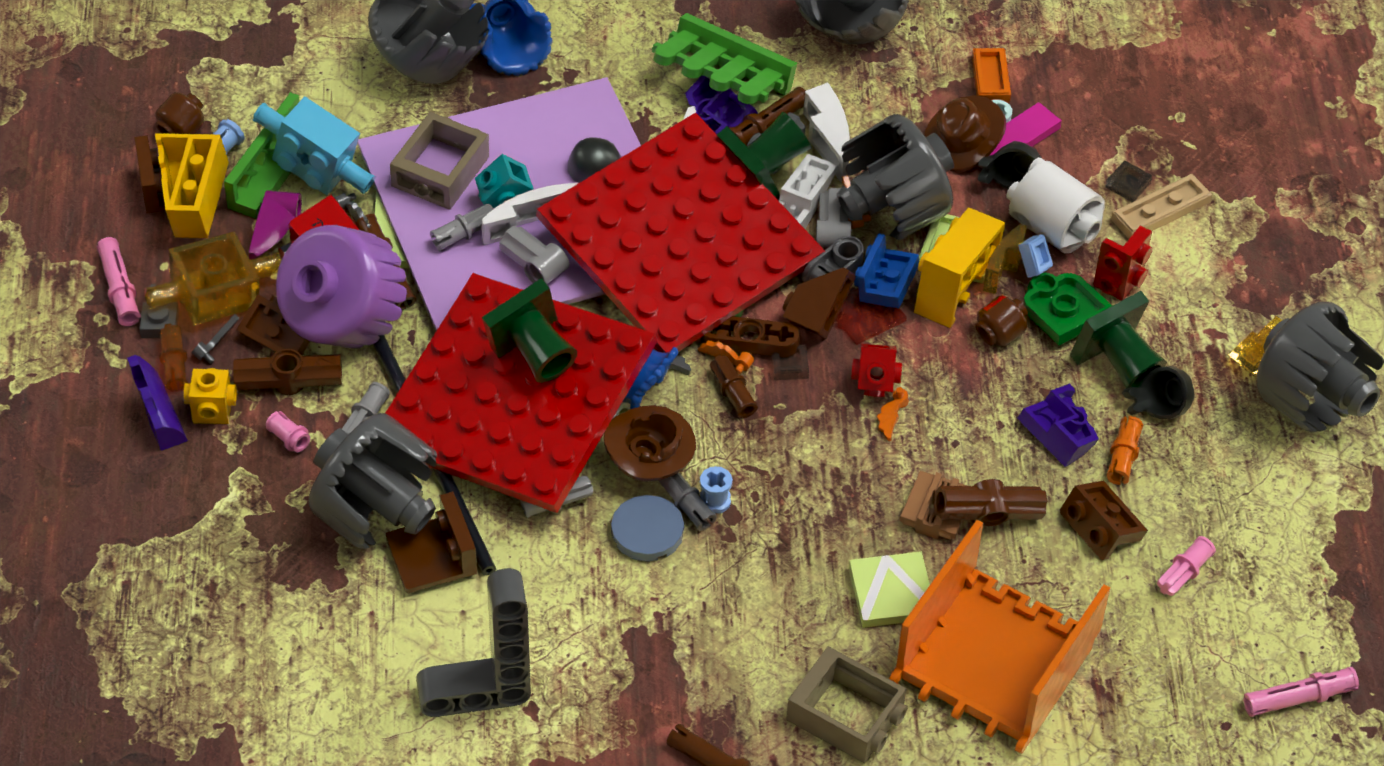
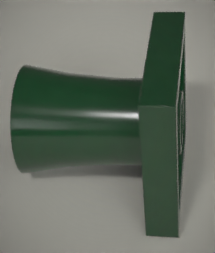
M782 112L748 146L728 126L717 134L718 138L752 172L760 185L763 184L778 201L780 193L771 174L793 158L812 149L803 131L785 112Z
M542 278L482 317L490 347L496 356L501 358L517 347L528 363L535 380L539 383L549 382L563 374L577 357V350L551 326L558 319L550 288Z
M1139 291L1087 319L1070 353L1075 363L1080 365L1104 352L1126 389L1130 387L1139 388L1142 380L1150 371L1158 367H1165L1167 361L1155 352L1135 330L1149 303L1143 292Z

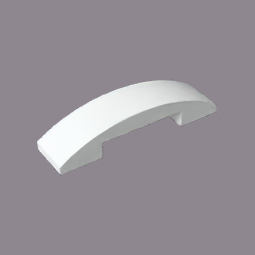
M578 183L558 184L534 189L500 204L482 219L483 244L487 245L501 241L505 231L513 225L519 226L538 221L539 219L536 217L537 208Z

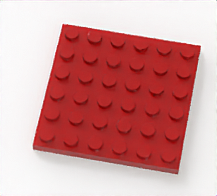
M696 112L540 206L536 212V217L635 327L655 333L658 342L654 349L662 353L671 351L673 347L681 351L730 317L735 316L803 272L811 260L825 252L819 243L763 184L760 185L752 172L731 152Z
M472 273L385 414L393 417L437 452L436 466L433 467L427 464L428 467L558 513L657 344L655 333L553 300L558 320L552 323L551 326L577 350V357L563 374L549 382L539 383L535 380L528 363L517 347L501 358L496 356L490 347L482 320L484 315L523 289Z

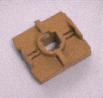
M920 470L900 516V522L903 525L915 528L916 533L937 540L939 536L950 540L951 538L955 539L965 519H941L939 515H936L935 509L931 508V504L935 502V491L939 486L968 485L959 483V479L953 478V480L943 478L942 474L938 472L933 475Z

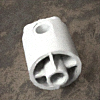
M1042 158L1035 159L1020 182H1014L1007 191L1006 198L1010 200L1009 214L1037 235L1044 234L1046 241L1063 253H1071L1084 243H1090L1101 230L1105 200L1095 191L1050 161H1045Z

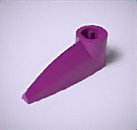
M266 190L249 248V260L257 258L273 247L288 232L290 221L301 214V193Z

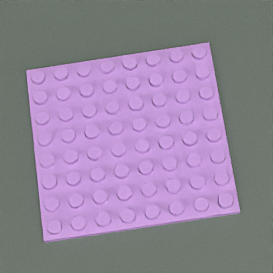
M607 77L448 117L453 121L489 134V158L476 176L501 154H504L526 165L534 189L558 184L578 183L568 173V160L573 148L580 140L590 137L606 139L615 145L621 157L641 146ZM418 124L358 139L357 145L369 173L376 176L374 181L375 188L433 326L437 331L472 273L523 290L533 283L526 276L524 268L500 250L499 242L483 244L482 229L473 233L471 239L463 238L447 246L442 251L435 247L432 240L436 238L430 237V231L455 220V215L461 214L463 216L484 204L479 199V190L475 177L451 210L391 186L390 163L420 125ZM432 139L415 163L449 176L466 152ZM540 220L516 226L522 227L546 246L550 243L558 245L567 255L570 264L569 268L547 284L553 300L571 304L605 295L602 289Z

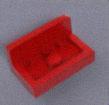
M1140 225L1124 246L1105 238L1101 243L1093 285L1103 293L1121 301L1126 298L1134 287L1139 288L1148 274L1145 264L1153 250V247L1149 246L1152 231Z

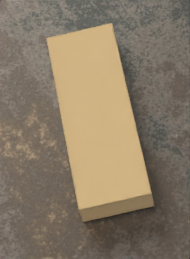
M1190 174L1113 211L1111 221L1129 239L1140 225L1153 231L1211 203L1212 194L1193 174Z

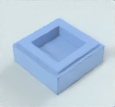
M1044 234L1032 236L1018 245L1027 277L1038 276L1053 266Z

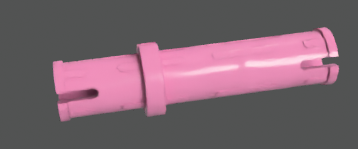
M112 237L103 238L98 242L96 248L99 252L109 285V300L116 308L119 324L122 326L135 325L139 322L141 315L135 302L136 290L134 285L129 282L117 239Z
M1353 667L1325 674L1316 672L1310 674L1309 678L1245 693L1243 697L1244 706L1247 714L1250 717L1305 702L1316 700V702L1320 703L1327 701L1329 697L1336 694L1358 690L1359 679Z

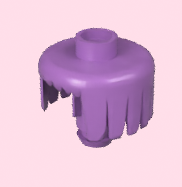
M324 225L310 229L300 235L290 245L281 260L276 279V296L280 312L288 326L296 334L311 342L359 349L364 345H372L379 340L380 337L378 335H385L391 332L392 325L386 321H396L402 314V309L393 304L404 302L407 295V289L397 283L405 281V271L393 266H401L400 257L391 251L392 247L387 241L373 233L338 225Z

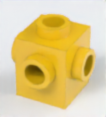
M215 368L193 369L191 383H185L184 404H190L193 423L229 424L231 406H235L237 400L236 384L230 383L229 370H218Z

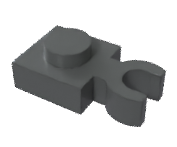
M155 284L149 286L150 302H143L141 338H176L179 307L178 302H175L176 292L174 284H169V290L165 294H157Z

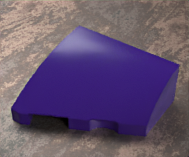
M703 75L685 93L691 107L695 106L696 113L716 134L726 126H737L743 122V118L747 114H758L752 105L740 102L737 98L738 95L731 88L726 91L712 89L709 86L710 78Z
M137 355L128 357L127 360L132 378L144 403L149 425L160 450L162 451L187 442V437L159 374L143 358Z
M1070 383L1051 390L1044 401L1023 408L1017 417L1064 467L1082 457L1099 440L1094 428L1087 421L1084 407L1075 406L1071 398L1075 393V389Z

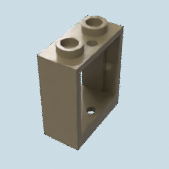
M429 112L390 163L391 186L451 210L489 158V134L453 121L448 117ZM432 139L466 152L449 176L415 163Z
M827 646L789 697L786 720L865 763L873 752L878 754L887 741V732L893 724L898 726L905 717L908 706L904 704L906 688ZM833 681L885 708L866 736L814 708Z

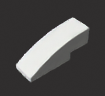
M825 83L805 91L803 114L810 122L808 140L823 160L838 165L835 175L842 183V176L848 175L845 168L849 161L843 162V152L841 149L842 145L850 140L849 127L845 112L837 95L829 83Z

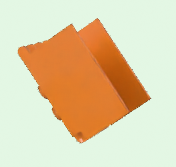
M976 520L903 622L897 664L889 679L897 684L903 679L920 688L918 699L926 702L932 694L954 706L951 717L957 720L965 712L988 724L984 734L990 738L999 730L1018 740L1015 751L1022 754L1092 650L1094 640L1102 628L1111 587L1103 584L1079 622L1069 618L1065 625H1063L1061 621L1064 614L1039 601H1036L1032 608L1028 607L1031 597L1006 584H1003L1000 590L997 591L995 589L998 585V580L975 569L983 529V522Z

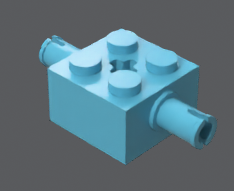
M304 96L286 117L270 108L266 103H262L256 110L252 120L276 135L277 141L272 160L277 162L282 169L290 171L303 179L309 187L328 195L340 180L343 179L365 194L374 183L376 176L371 175L352 162L360 132Z

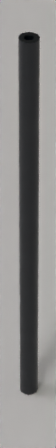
M378 335L380 338L373 345L396 393H398L406 379L385 335ZM432 468L444 494L454 492L476 548V561L483 575H490L496 571V566L452 475Z

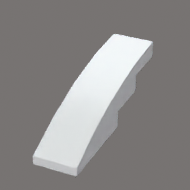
M810 154L805 156L781 188L779 202L805 229L819 206L820 193L827 191L838 168L837 164Z

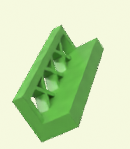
M290 92L276 112L286 117L300 102L299 95ZM265 127L224 180L228 209L255 219L258 217L266 190L278 191L291 174L290 171L282 169L277 162L272 160L277 139L276 135Z

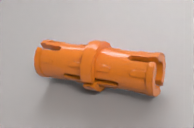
M1126 416L1123 417L1120 422L1118 437L1112 442L1110 449L1112 459L1106 477L1113 484L1121 485L1122 482L1124 484L1129 482L1133 461L1138 458L1140 449L1137 446L1143 429V422L1137 417L1129 416L1128 423Z

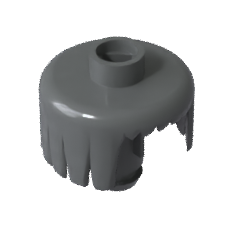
M375 0L369 10L368 28L376 48L396 70L421 83L442 84L456 77L483 48L488 38V19L485 17L481 20L484 15V7L480 2L469 10L475 0Z
M795 0V2L799 6V12L809 21L810 25L835 41L857 45L876 41L894 29L902 19L909 0Z
M893 114L842 145L843 162L853 160L845 168L847 174L853 175L864 170L850 181V187L842 186L837 193L838 201L851 221L862 220L864 213L871 216L887 206H892L896 208L893 217L896 221L899 220V225L895 227L889 236L897 240H903L944 217L951 211L953 207V191L946 172L954 168V163L949 150L937 134L932 133L925 137L909 118L901 114Z
M1327 301L1317 302L1300 310L1293 317L1282 320L1271 330L1264 343V354L1258 367L1256 386L1259 395L1264 401L1301 429L1308 432L1323 431L1327 429L1323 423L1333 426L1341 422V417L1334 410L1343 414L1362 417L1373 409L1380 397V390L1375 382L1377 375L1368 366L1380 370L1384 360L1363 338L1349 328L1346 312L1340 306ZM1298 390H1300L1301 392L1305 393L1310 397L1314 396L1315 402L1309 405V400L1306 397H1304Z
M378 413L368 417L350 434L339 428L325 440L314 457L313 463L321 471L309 494L308 504L310 510L320 520L359 549L370 548L368 545L376 544L371 532L368 531L370 526L368 517L373 510L394 526L404 525L405 533L416 535L429 522L436 507L431 498L427 500L422 498V485L412 474L427 481L432 474L427 464L433 467L436 466L437 452L401 423L385 413Z

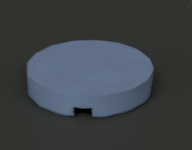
M637 496L622 503L614 512L611 534L617 543V548L623 554L634 560L655 561L658 560V557L665 554L666 557L671 555L682 543L684 521L681 512L672 502L658 496Z

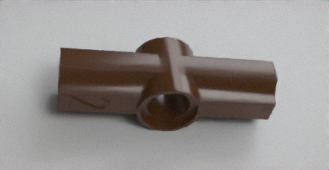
M282 349L277 351L272 357L234 359V384H236L237 390L275 388L277 392L283 395L297 394L304 387L342 385L341 354L301 356L294 349Z
M987 479L976 483L974 486H939L935 491L934 509L936 515H939L941 519H978L983 522V526L989 527L1003 524L1008 520H1042L1046 515L1048 500L1046 491L1040 487L1004 486L1003 482L998 479Z

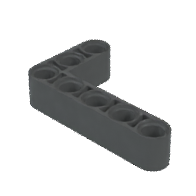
M511 568L500 569L491 573L487 579L491 658L431 666L417 674L416 682L420 709L424 715L440 717L521 705L530 698L528 607L523 578L518 570Z

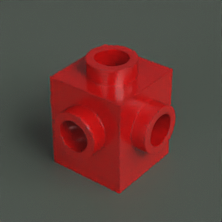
M861 343L860 359L853 358L851 380H858V389H863L864 395L885 397V392H893L894 383L901 384L902 363L896 362V346ZM874 367L883 369L880 375H873L870 371Z

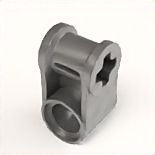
M854 236L840 237L825 252L807 264L802 273V281L812 280L843 267L855 275L857 268L863 266V243Z

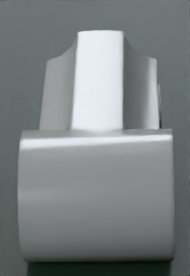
M829 188L826 192L820 193L816 241L824 250L829 248L840 237L851 236V221H848V216L843 211L837 198L840 188Z
M513 225L505 231L504 237L499 242L500 250L524 268L526 276L532 283L542 278L548 284L569 268V259L558 245L550 243L546 246L522 227Z

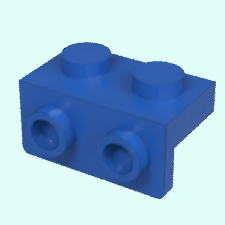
M878 234L873 245L867 247L863 266H859L855 273L854 285L859 287L860 302L900 308L920 262L919 254L886 249V235Z

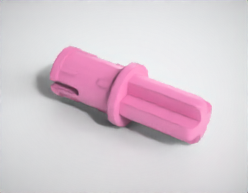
M1199 536L1183 554L1176 555L1173 558V565L1157 581L1160 592L1164 595L1173 596L1189 579L1196 578L1199 575V568L1216 552L1214 544L1208 538Z

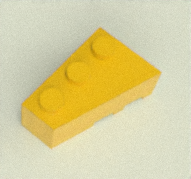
M155 133L162 175L161 181L165 210L174 236L178 238H208L229 164L221 135Z
M969 207L960 218L955 217L950 224L948 232L945 235H939L934 248L930 253L925 252L920 259L918 271L921 272L914 313L951 328L956 320L955 312L958 303L966 304L970 298L971 293L966 292L974 278L981 280L998 253L1005 222Z

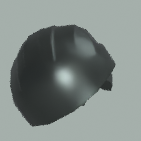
M1012 141L1001 147L995 154L983 157L979 161L978 166L983 169L978 176V181L989 184L994 179L996 183L1009 189L1014 182H1020L1035 159L1042 157L1034 147L1020 141Z
M1174 366L1158 367L1144 377L1139 388L1130 387L1122 392L1125 398L1132 399L1135 402L1128 407L1127 413L1134 415L1146 411L1149 415L1158 419H1173L1185 414L1191 407L1195 397L1191 377L1185 371Z

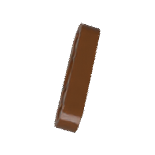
M735 316L730 317L700 338L701 343H706L708 340L712 342L720 341L723 345H728L735 352H748L750 354L775 357L792 356L800 347L799 330L791 323ZM731 331H734V337H731ZM748 331L759 335L754 340H744L740 337ZM765 335H768V341H765ZM782 338H787L785 342H781Z

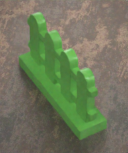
M688 13L680 17L677 32L672 31L669 34L668 41L663 44L656 42L652 47V52L654 53L653 60L657 64L668 66L675 62L682 65L681 73L685 77L699 78L701 75L710 78L709 86L712 89L726 91L732 88L738 91V100L745 104H754L757 101L766 102L769 92L772 90L783 95L789 93L797 68V62ZM688 52L693 53V55H692L691 57H689V56H687V55H685V54H687ZM715 65L722 66L720 69L713 68ZM744 77H746V78H748V79H750V80L747 81V82H744V81H742L741 79H743Z

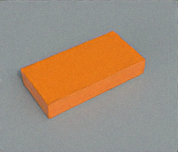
M973 48L972 62L977 96L1010 103L1011 90L1005 48Z

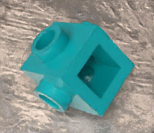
M501 154L475 177L479 190V199L484 205L490 204L493 208L517 195L534 190L526 165L504 154Z

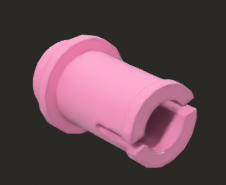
M277 411L274 412L267 419L266 429L280 438L287 450L301 452L309 445L310 435L308 429L301 425L297 426L282 411H279V413Z

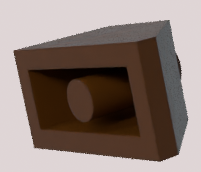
M843 267L797 285L795 291L790 292L784 301L783 311L785 312L782 317L796 326L827 339L856 276L850 270Z

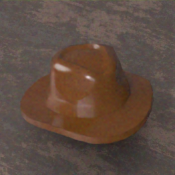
M971 95L956 98L940 109L930 120L924 136L927 137L932 133L937 134L946 145L953 159L954 168L950 171L962 172L976 168L983 157H988L994 151L1005 134L1007 123L1005 114L996 103L987 97Z
M656 405L640 406L619 414L611 420L603 436L604 446L614 464L627 477L639 481H658L677 474L692 461L696 450V438L691 425L680 413L667 407Z

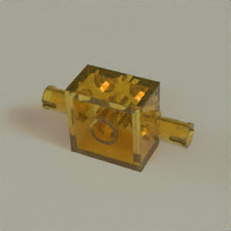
M235 231L169 249V266L172 281L144 288L145 299L151 310L179 301L184 305L193 325L244 312L250 308L259 294V279L277 274L282 259L279 257L278 252H274L270 255L249 260Z

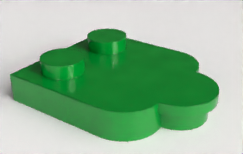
M1041 273L1038 276H1034L1028 284L1027 293L1024 297V306L1028 312L1027 316L1058 346L1079 336L1087 319L1112 306L1081 276L1073 273H1064L1058 276L1050 273Z

